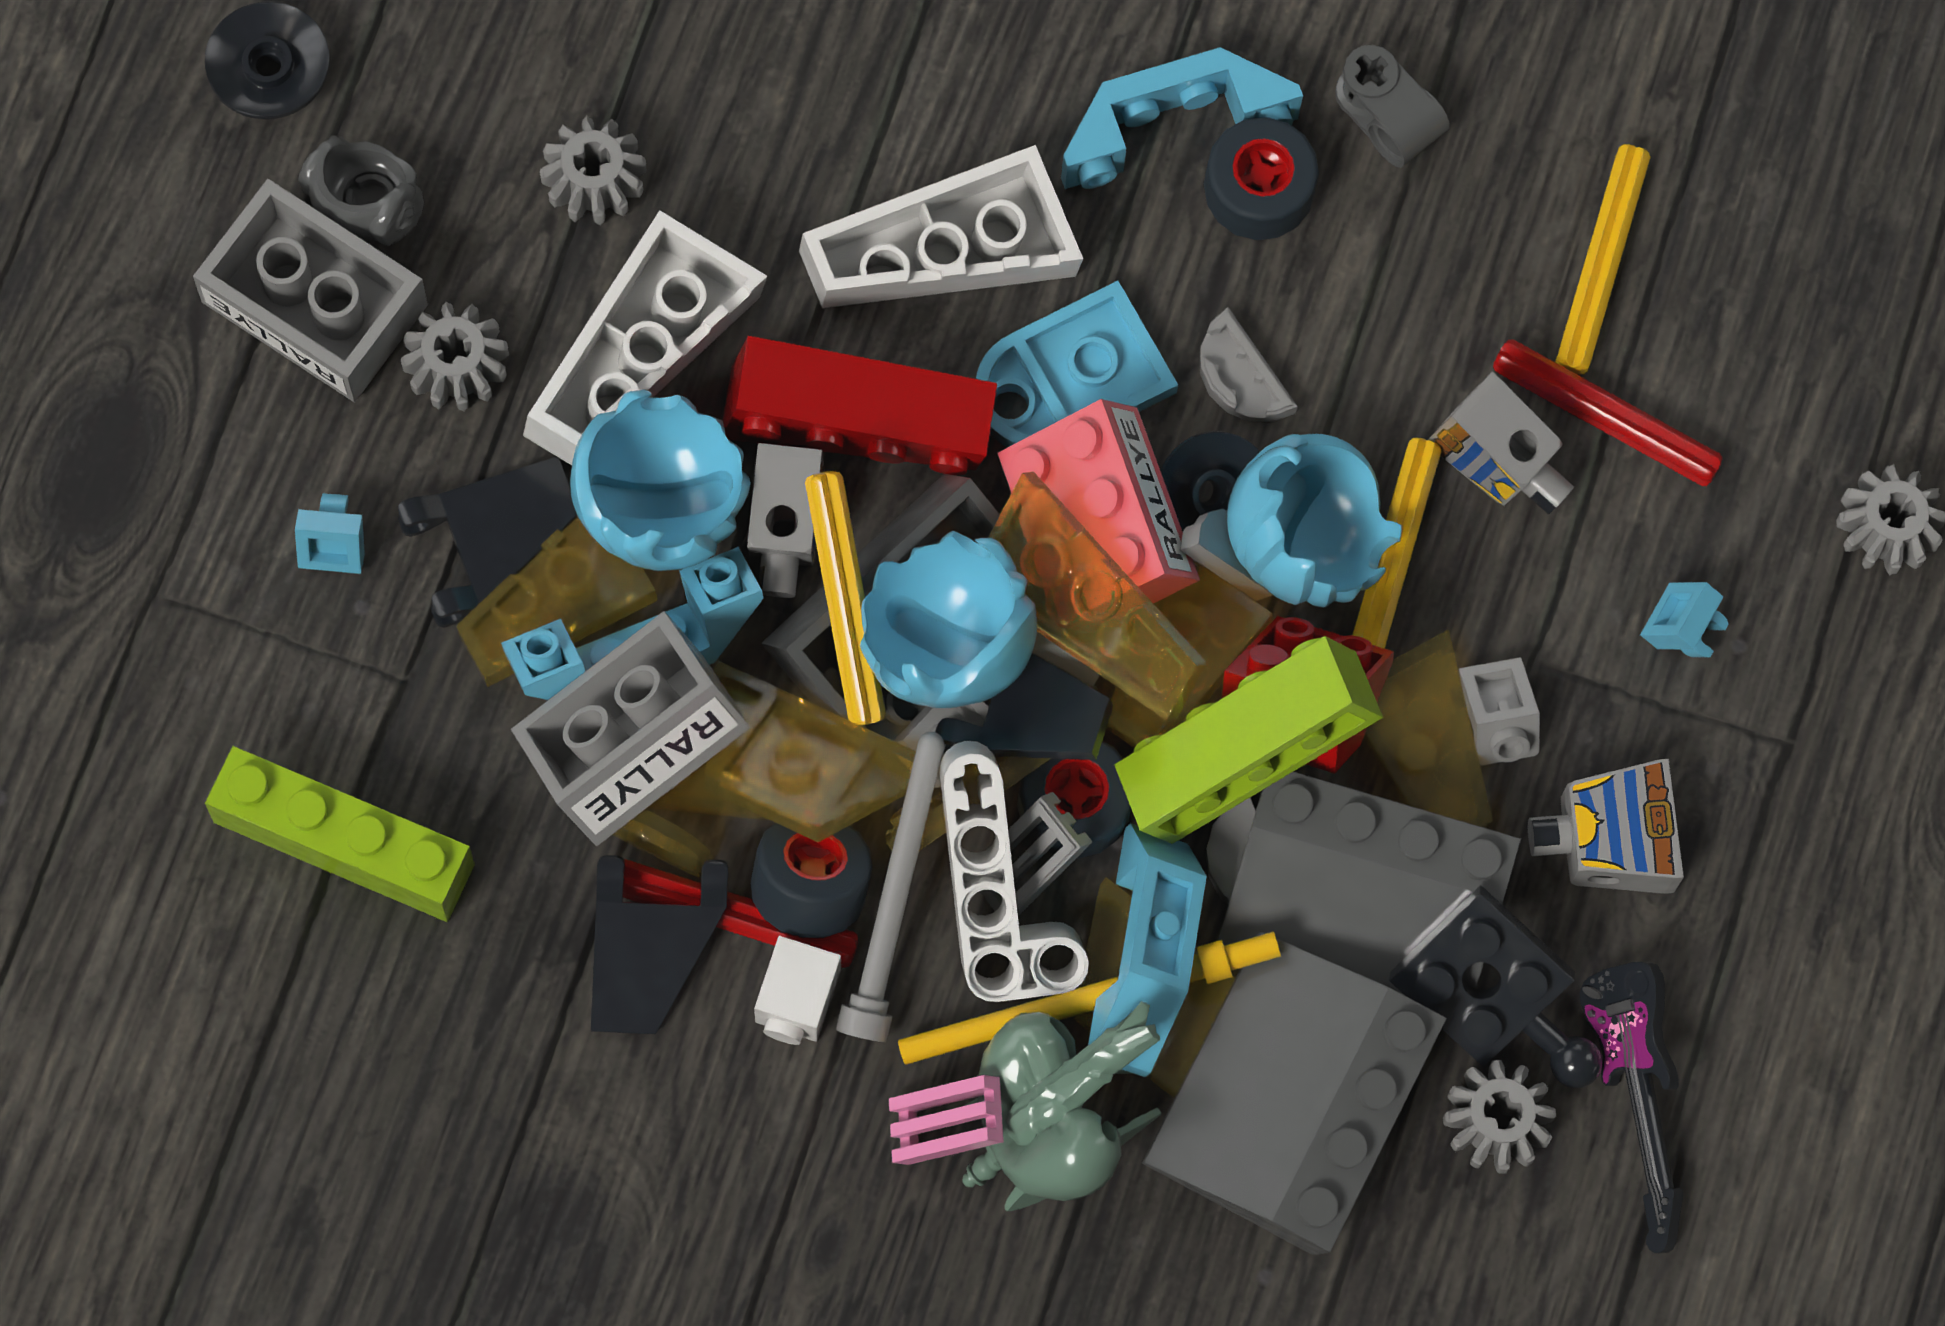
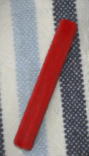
M1509 339L1504 343L1495 358L1493 368L1500 375L1701 486H1707L1711 483L1722 464L1723 457L1717 451L1514 339Z
M624 859L623 898L639 903L701 904L700 882ZM728 891L727 907L716 925L717 928L773 946L776 945L778 937L782 936L841 955L842 968L850 966L858 946V935L847 929L825 938H800L782 932L762 917L753 903V899Z

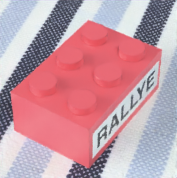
M1100 399L997 453L1059 627L1097 632L1200 581L1193 559L1180 551L1183 532L1137 407Z

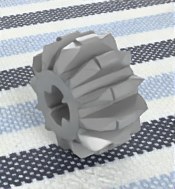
M586 115L581 124L582 132L575 133L571 128L562 124L558 131L561 144L546 143L543 153L544 159L549 164L540 169V176L543 185L552 187L548 195L549 202L554 208L569 204V218L574 222L579 220L586 210L592 211L594 222L601 226L605 221L604 209L610 207L615 213L625 216L628 212L626 197L640 198L643 193V182L638 177L647 171L646 160L642 155L635 154L638 149V141L633 133L618 137V124L613 119L608 121L601 131L595 130L593 120ZM600 165V175L587 176V166Z
M445 302L441 309L442 319L436 321L430 314L421 312L418 320L423 332H406L404 344L411 352L401 358V364L405 373L414 375L410 384L412 391L416 395L431 391L432 406L437 409L445 405L449 396L455 397L458 409L465 412L469 405L467 395L474 393L479 399L488 402L492 397L488 382H504L507 374L505 366L500 361L509 356L508 345L506 341L496 339L500 330L495 319L491 318L479 323V311L473 304L464 310L461 317L455 316L452 304ZM458 350L465 351L466 357L457 356L452 364L445 363L444 356L453 358Z
M1894 464L1885 468L1881 479L1872 472L1867 471L1858 480L1859 489L1848 488L1844 493L1841 502L1847 510L1839 514L1836 520L1837 528L1852 532L1843 544L1845 552L1856 551L1860 548L1867 552L1862 560L1864 569L1871 568L1878 558L1883 559L1889 576L1898 573L1903 561L1913 569L1922 566L1926 560L1925 551L1935 552L1940 546L1943 539L1936 530L1942 528L1945 524V511L1932 507L1940 497L1939 488H1931L1921 492L1917 488L1921 481L1919 471L1912 472L1906 481L1900 480L1899 473ZM1883 512L1896 515L1892 521L1895 523L1900 519L1902 521L1901 527L1894 528L1889 526L1888 523L1891 519L1888 517L1883 521L1881 518Z
M1494 1060L1490 1064L1488 1079L1481 1071L1471 1067L1464 1075L1468 1088L1452 1086L1447 1098L1459 1109L1447 1111L1443 1117V1124L1450 1128L1464 1129L1451 1142V1147L1454 1151L1463 1150L1470 1144L1477 1148L1471 1157V1166L1480 1168L1487 1155L1490 1154L1494 1155V1166L1497 1173H1506L1510 1168L1512 1154L1520 1164L1527 1167L1535 1159L1531 1145L1546 1148L1552 1139L1551 1134L1540 1125L1552 1122L1556 1117V1109L1547 1105H1535L1546 1095L1548 1087L1543 1082L1535 1084L1530 1089L1523 1086L1522 1084L1529 1072L1526 1066L1520 1065L1511 1079L1505 1078V1067L1500 1060ZM1493 1104L1501 1105L1503 1115L1514 1117L1505 1130L1498 1129V1123L1495 1118L1485 1117L1488 1115Z

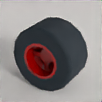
M1267 117L1245 119L1226 129L1212 146L1204 180L1207 206L1217 222L1233 234L1252 240L1278 238L1297 228L1310 211L1319 176L1314 149L1305 135L1290 124ZM1251 184L1258 188H1261V191L1253 188Z
M1102 741L1096 760L1029 758L1021 771L1017 802L1020 817L1040 797L1054 792L1061 801L1056 806L1058 811L1062 815L1069 812L1076 820V823L1072 826L1073 830L1077 835L1085 832L1092 841L1077 859L1101 853L1119 839L1130 819L1132 809L1114 765L1121 761L1123 757L1115 747ZM1042 820L1029 833V836L1035 842L1049 827ZM1058 840L1048 851L1055 854L1063 845Z
M798 813L779 819L764 832L757 848L751 878L753 903L762 917L774 927L800 938H825L843 932L859 918L866 901L873 869L870 848L861 834L841 819L823 813Z

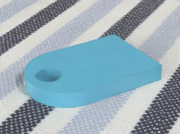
M1119 281L1002 338L986 353L976 375V379L997 383L995 398L1004 392H1015L1021 395L1027 402V411L1016 419L1002 418L993 409L990 435L1007 448L1100 399L1137 407L1140 412L1176 394L1178 389V383Z

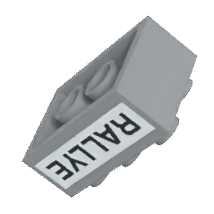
M270 179L265 181L193 275L203 304L354 403L404 338L406 332L416 322L421 312L428 306L422 278Z
M663 611L511 730L557 805L597 847L709 759L726 748L750 729L751 726L701 652L669 615Z

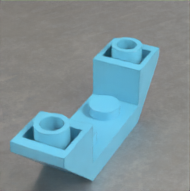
M1221 47L1105 81L1101 84L1063 155L1061 180L1064 188L1067 189L1080 184L1086 189L1100 187L1114 180L1117 173L1124 171L1127 148L1121 135L1119 124L1125 123L1127 127L1141 126L1156 119L1162 111L1182 105L1187 110L1198 109L1212 103L1218 98L1219 94L1224 93L1235 124L1245 119L1267 117L1292 125L1293 121L1299 117L1303 99L1300 86Z
M739 547L709 558L695 566L679 570L687 603L666 612L701 652L709 665L715 663L764 598L762 590ZM657 616L578 648H575L561 619L501 642V645L524 694L549 700Z
M1131 823L1125 828L1116 878V885L1133 890L1118 981L1096 998L1088 1045L1099 1038L1107 1028L1116 1027L1133 1012L1141 1001L1146 1002L1150 1005L1145 1026L1155 1024L1156 1033L1160 1036V1041L1122 1069L1146 1077L1151 1073L1188 993L1207 876L1187 843L1177 841L1174 844L1168 843L1140 831L1137 825Z

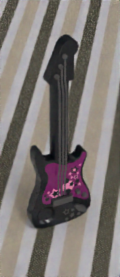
M1630 962L1604 969L1588 977L1583 982L1580 990V1003L1587 1022L1600 1042L1603 1055L1601 1071L1603 1084L1605 1086H1617L1620 1076L1625 1071L1649 1192L1643 1196L1649 1227L1646 1245L1653 1253H1669L1674 1249L1677 1241L1683 1190L1681 1188H1674L1652 1074H1655L1660 1079L1661 1085L1665 1090L1677 1089L1679 1087V1078L1663 1039L1662 1021L1665 1009L1664 975L1659 966L1652 962Z

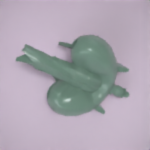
M1141 1001L1133 1012L1116 1027L1107 1028L1099 1038L1077 1055L1074 1038L1066 1026L1051 1015L1043 1012L1021 1013L1010 1019L994 1035L984 1051L978 1075L1000 1077L1004 1142L986 1146L987 1152L977 1156L974 1163L967 1165V1173L963 1175V1184L966 1187H974L976 1184L983 1186L987 1180L993 1179L998 1171L1003 1170L1005 1175L1015 1185L1004 1205L1006 1211L1022 1209L1045 1199L1059 1201L1076 1200L1091 1195L1102 1188L1114 1174L1121 1157V1146L1159 1117L1161 1112L1158 1108H1155L1133 1119L1126 1126L1117 1129L1108 1121L1101 1125L1102 1117L1095 1111L1082 1108V1106L1104 1084L1111 1082L1113 1074H1133L1122 1069L1160 1041V1036L1156 1033L1155 1024L1145 1026L1150 1005ZM984 1095L979 1096L964 1106L985 1101ZM982 1118V1126L985 1128L986 1118Z

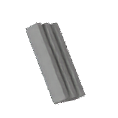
M1054 792L1040 797L1008 829L1010 851H1012L1042 820L1049 827L1012 864L1014 884L1058 840L1063 845L1015 893L1018 916L1092 843L1085 832L1077 835L1073 830L1072 826L1076 823V820L1069 812L1062 815L1058 811L1056 806L1061 801ZM993 890L980 891L994 911H996L1002 903V896Z

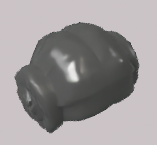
M330 136L327 141L319 145L318 149L309 154L299 173L298 182L301 190L310 197L313 208L366 243L377 241L384 246H390L399 242L413 230L422 214L424 200L421 189L416 186L417 174L413 167L380 145L367 141L349 143L342 137Z

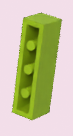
M1324 636L1301 643L1293 649L1290 658L1270 670L1256 672L1247 676L1239 683L1237 690L1216 703H1207L1193 709L1186 716L1185 722L1167 733L1142 740L1135 746L1134 753L1114 765L1139 830L1174 844L1382 719L1383 715L1356 651Z
M232 746L205 802L215 824L445 922L449 921L475 866L470 846L235 746Z

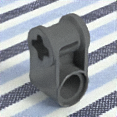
M1364 45L1353 50L1346 58L1343 73L1339 77L1335 89L1336 101L1340 108L1370 138L1377 151L1395 167H1403L1449 129L1448 117L1439 102L1428 91L1419 86L1389 51L1376 45ZM1381 65L1384 67L1383 72L1379 70ZM1351 93L1354 95L1353 99L1350 98Z

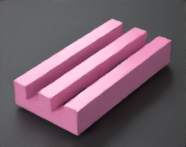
M981 1075L889 1098V1111L899 1113V1122L890 1124L891 1137L900 1138V1148L892 1150V1163L910 1165L1004 1142L1000 1077ZM984 1095L985 1101L917 1117L918 1111ZM986 1118L985 1128L919 1143L918 1134Z

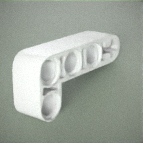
M963 741L954 744L945 752L940 762V781L961 963L968 986L977 997L985 1001L994 1002L1056 995L1073 991L1083 983L1088 973L1089 964L1078 933L1072 927L1061 922H1045L1019 926L1003 780L995 756L987 746L976 741ZM970 763L977 764L981 774L977 777V790L981 805H969L964 782L960 778L965 773L964 765ZM985 826L995 833L993 844L987 850L979 853L965 850L961 846V839L964 833L970 828ZM982 890H993L1002 896V903L994 913L986 916L977 915L968 909V903L974 894ZM1065 945L1074 951L1071 962L1062 969L1049 970L1040 964L1042 954L1049 947ZM1000 953L1009 959V966L1000 976L985 978L975 971L978 961L984 955Z

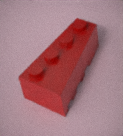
M747 336L731 367L723 424L728 440L822 450V452L869 457L875 461L892 464L903 462L929 465L931 470L942 474L964 475L967 473V470H976L987 455L997 383Z

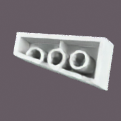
M1036 145L807 231L802 235L799 249L822 308L1076 277L1083 261L1082 254Z
M659 211L527 415L523 436L572 465L575 449L580 437L589 423L598 414L616 411L622 396L630 391L646 389L652 394L649 397L653 398L760 298L767 275L662 211Z

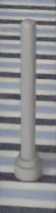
M926 732L918 741L858 994L851 993L849 1004H842L836 1030L847 1035L878 1042L887 1041L892 1016L887 1014L889 1002L883 1000L944 749L943 738L936 732Z

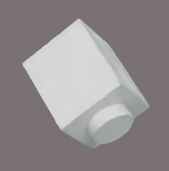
M782 936L778 937L754 1008L755 1023L765 1025L764 1034L778 1041L799 1045L802 1038L817 1042L841 971V955Z

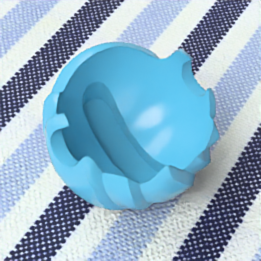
M646 389L630 391L622 396L616 411L598 414L589 423L577 443L570 479L571 498L574 508L588 533L606 551L631 565L656 571L677 570L695 566L715 555L717 544L729 537L737 528L735 517L743 507L750 489V478L742 471L743 451L738 445L727 439L722 420L698 413L696 407L686 397L675 395L665 398H650L649 396L652 394Z
M1290 434L1261 450L1246 465L1236 480L1230 495L1227 511L1230 543L1236 558L1248 571L1252 579L1280 600L1294 605L1307 601L1314 606L1323 608L1333 601L1340 603L1351 602L1360 591L1368 589L1380 580L1386 572L1385 567L1378 568L1380 558L1387 548L1396 542H1400L1402 525L1394 521H1386L1381 516L1379 485L1375 473L1365 456L1348 442L1325 434Z
M951 531L937 544L913 548L910 558L906 562L884 561L879 564L874 577L872 591L862 601L861 614L864 635L860 642V648L877 680L891 694L899 699L932 708L960 707L981 703L996 696L1009 687L1024 671L1036 642L1035 603L1025 594L1028 580L1024 575L1016 571V566L1010 554L999 541L993 538H978L974 542L956 531Z

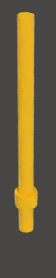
M1274 931L1225 946L1222 940L1198 946V953L1194 954L1190 983L1205 978L1207 984L1232 978L1231 971L1281 957ZM1118 976L1079 987L1063 994L1051 995L899 1039L898 1045L903 1062L907 1065L990 1041L1010 1019L1021 1013L1043 1012L1057 1020H1063L1094 1011L1096 998L1118 981Z

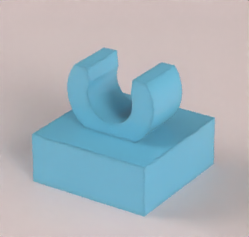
M323 493L319 511L298 509L295 525L298 568L361 574L365 555L362 515L346 514L348 495Z
M1707 582L1669 583L1640 635L1656 649H1681L1684 654L1690 657H1711L1714 651L1703 643L1701 637L1706 628L1709 630H1726L1729 625L1726 617L1717 611L1724 596Z

